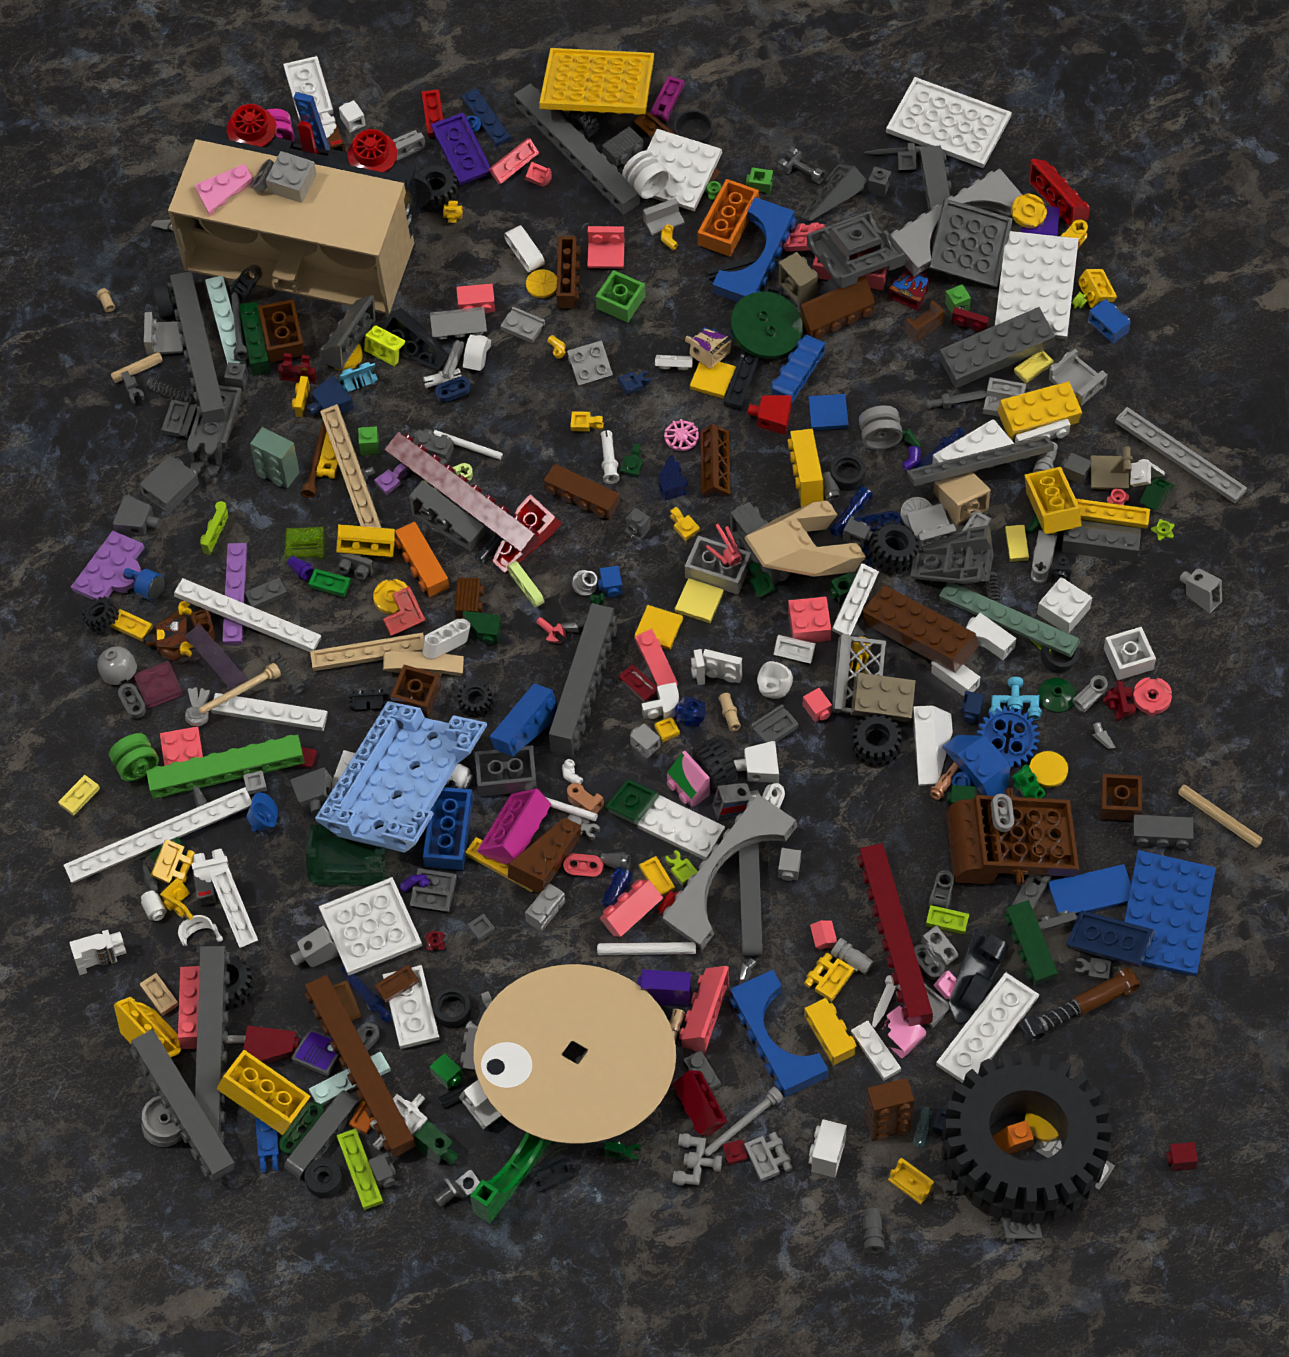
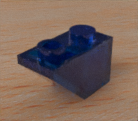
M673 455L669 456L658 476V486L664 501L686 495V487L688 486L686 477L680 473L682 471L680 463L675 461Z

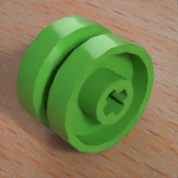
M135 733L122 738L113 745L109 752L110 760L124 781L141 779L147 775L146 770L157 766L159 762L158 755L151 748L146 735L142 733Z

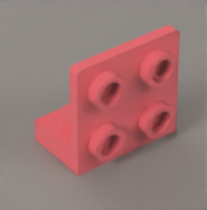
M588 226V268H624L625 238L623 226Z

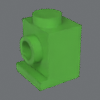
M752 168L751 174H747L746 185L759 190V192H765L766 195H770L773 183V170Z

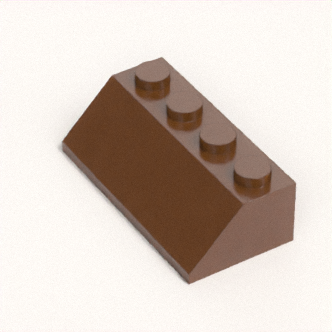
M866 277L858 279L856 284L843 289L839 287L801 304L800 317L805 334L820 339L830 332L838 331L841 327L854 324L857 320L871 316L874 313L875 302Z

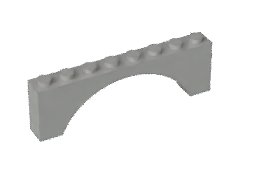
M998 169L995 172H989L984 179L976 180L971 187L963 188L955 197L950 196L947 199L1011 217L1012 203L1022 194L1002 170ZM937 204L929 213L921 214L916 221H910L903 229L895 230L890 234L895 250L899 254L905 252V267L914 277L926 270L932 260L930 239L932 232L938 225L942 205Z
M759 794L749 800L744 813H740L736 817L734 826L726 830L720 844H716L713 847L710 857L702 861L699 866L700 870L696 875H692L689 878L686 888L678 892L675 897L676 901L672 906H668L663 913V920L666 925L690 942H694L702 950L714 936L713 929L708 920L707 897L711 882L719 868L734 853L751 844L770 840L786 842L797 828L794 818Z

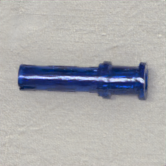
M860 486L854 498H850L849 506L830 528L832 534L840 536L850 517L862 511L865 503L873 498V494L868 488Z

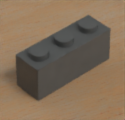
M1134 815L1132 821V844L1140 847L1148 845L1160 848L1172 846L1180 849L1192 847V817Z

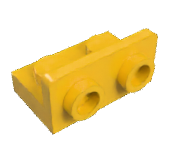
M1086 269L1078 279V284L1084 295L1086 294V299L1091 308H1094L1105 299L1109 302H1114L1117 298L1103 269Z

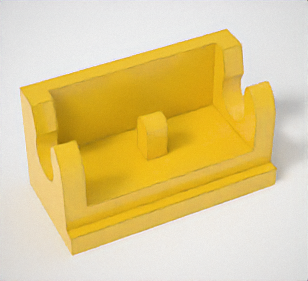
M902 1157L897 1162V1167L891 1170L888 1179L890 1183L920 1205L934 1188L933 1180Z

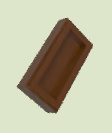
M406 965L374 986L384 1002L387 1003L419 983V979L411 967Z

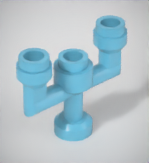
M1020 677L1008 679V686L1012 688L1011 696H991L989 712H992L994 715L996 708L1003 712L1000 703H1007L1009 711L1013 706L1014 712H1017L1019 709L1022 710L1023 703H1030V708L1028 709L1029 719H1040L1039 695L1019 696V688L1023 686V679Z

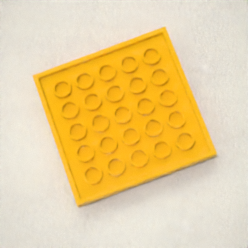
M550 48L540 98V109L549 111L573 110L599 113L614 112L617 114L633 113L635 115L646 114L654 53Z

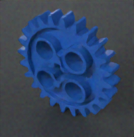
M1004 706L1003 712L996 708L995 715L989 712V719L983 717L985 724H979L981 730L977 731V735L986 736L991 743L1000 742L1002 744V748L997 750L1011 765L1010 769L1013 768L1014 763L1018 767L1021 766V761L1027 764V757L1033 758L1034 756L1031 751L1037 752L1038 748L1034 745H1038L1040 740L1035 739L1039 737L1040 732H1034L1038 725H1031L1034 718L1028 720V713L1021 715V709L1014 712L1013 706L1010 711H1007V708ZM1011 721L1012 727L1010 733L1008 753L1005 754L1004 749L1006 743L1008 722ZM1001 723L1005 726V729L997 730L995 725ZM1020 726L1024 729V732L1016 733L1014 728ZM1019 745L1022 750L1014 752L1011 747Z

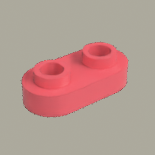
M573 853L565 858L563 866L569 874L595 877L602 872L603 861L595 855ZM575 860L577 865H572L571 861ZM594 862L597 866L592 867L590 863Z

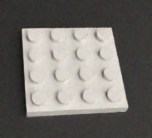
M657 129L647 151H650L658 159L659 163L669 171L670 179L664 189L652 198L663 202L676 198L679 207L695 211L721 157L722 149Z
M393 877L319 906L348 976L422 946V942Z

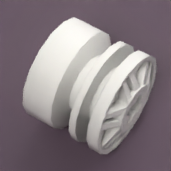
M647 150L634 155L627 162L622 172L624 179L631 186H634L635 191L644 199L652 198L661 192L670 179L669 171Z

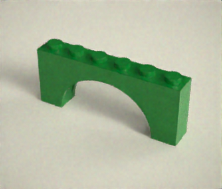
M526 1132L517 1150L501 1171L487 1182L482 1179L471 1193L473 1213L490 1224L552 1141Z

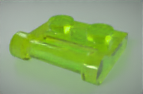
M286 528V559H289L291 556H317L318 558H323L324 528ZM317 547L316 549H292V548Z

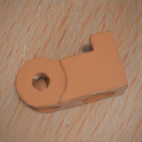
M572 783L568 786V800L573 806L596 814L603 808L604 800L598 793L593 797L579 783Z

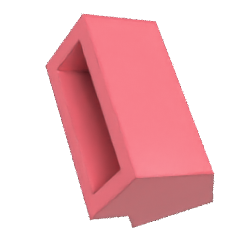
M821 920L810 925L816 948L824 950L835 946L837 939L832 921Z

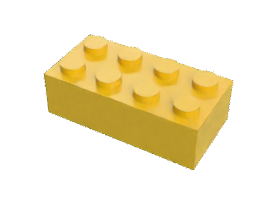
M1069 381L1001 399L997 409L1007 436L1012 441L1015 440L1017 434L1064 419H1068L1070 425L1079 423L1082 415L1081 408Z
M1061 467L1025 474L1026 493L1044 534L1082 526L1080 507Z
M245 1050L242 1051L228 1069L216 1088L282 1135L285 1134L311 1097Z

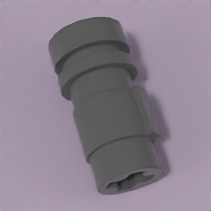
M869 1208L864 1211L863 1230L865 1232V1236H863L864 1251L868 1254H878L885 1250L881 1210Z

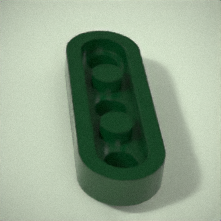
M310 1102L306 1104L280 1139L279 1146L284 1155L290 1156L322 1116L324 1110L320 1103ZM313 1112L318 1113L316 1116H311ZM301 1128L306 1129L303 1133L299 1132ZM289 1144L294 1145V1147L291 1149L287 1148Z

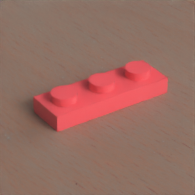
M528 138L489 168V171L496 182L501 184L539 154L532 140Z

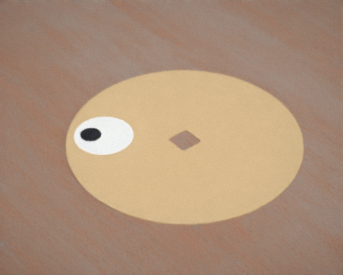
M566 964L551 966L531 972L517 979L502 990L490 1003L479 1022L474 1041L475 1071L484 1094L494 1108L519 1129L542 1139L561 1143L598 1142L618 1136L634 1128L644 1121L661 1103L669 1089L675 1071L676 1045L670 1023L659 1004L648 992L641 990V986L629 978L616 972L590 965ZM571 1041L588 1049V1052L579 1064L562 1056V1053Z

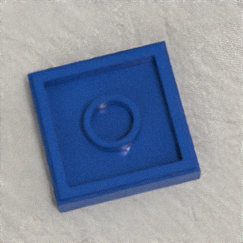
M845 394L809 396L811 429L813 431L848 428Z

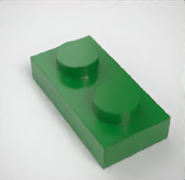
M314 569L308 585L309 588L345 597L351 580L348 577Z

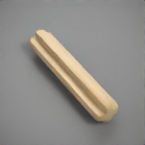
M156 352L111 373V378L117 383L123 380L122 372L128 371L130 376L161 363L163 361L159 352Z

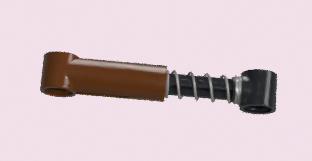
M1126 967L1117 972L1114 977L1072 998V1003H1066L1064 1007H1058L1056 1011H1050L1048 1015H1042V1017L1029 1016L1021 1021L1018 1027L1028 1043H1035L1045 1036V1031H1048L1049 1027H1054L1055 1024L1062 1023L1063 1020L1070 1019L1075 1014L1084 1015L1123 994L1129 995L1139 989L1141 983L1131 967Z

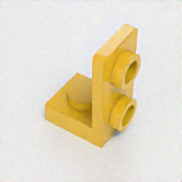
M176 878L160 893L164 899L163 904L168 910H174L181 918L186 917L189 920L193 918L188 908L181 903L190 893L183 882Z

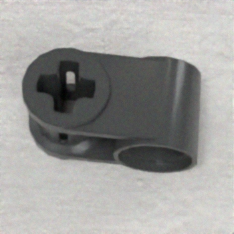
M943 870L937 874L928 907L932 905L949 909L954 876L951 872ZM946 880L949 884L943 885L940 881Z

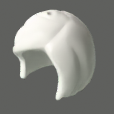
M774 661L763 664L757 678L759 691L763 696L771 699L784 697L789 692L793 682L791 671L785 665Z

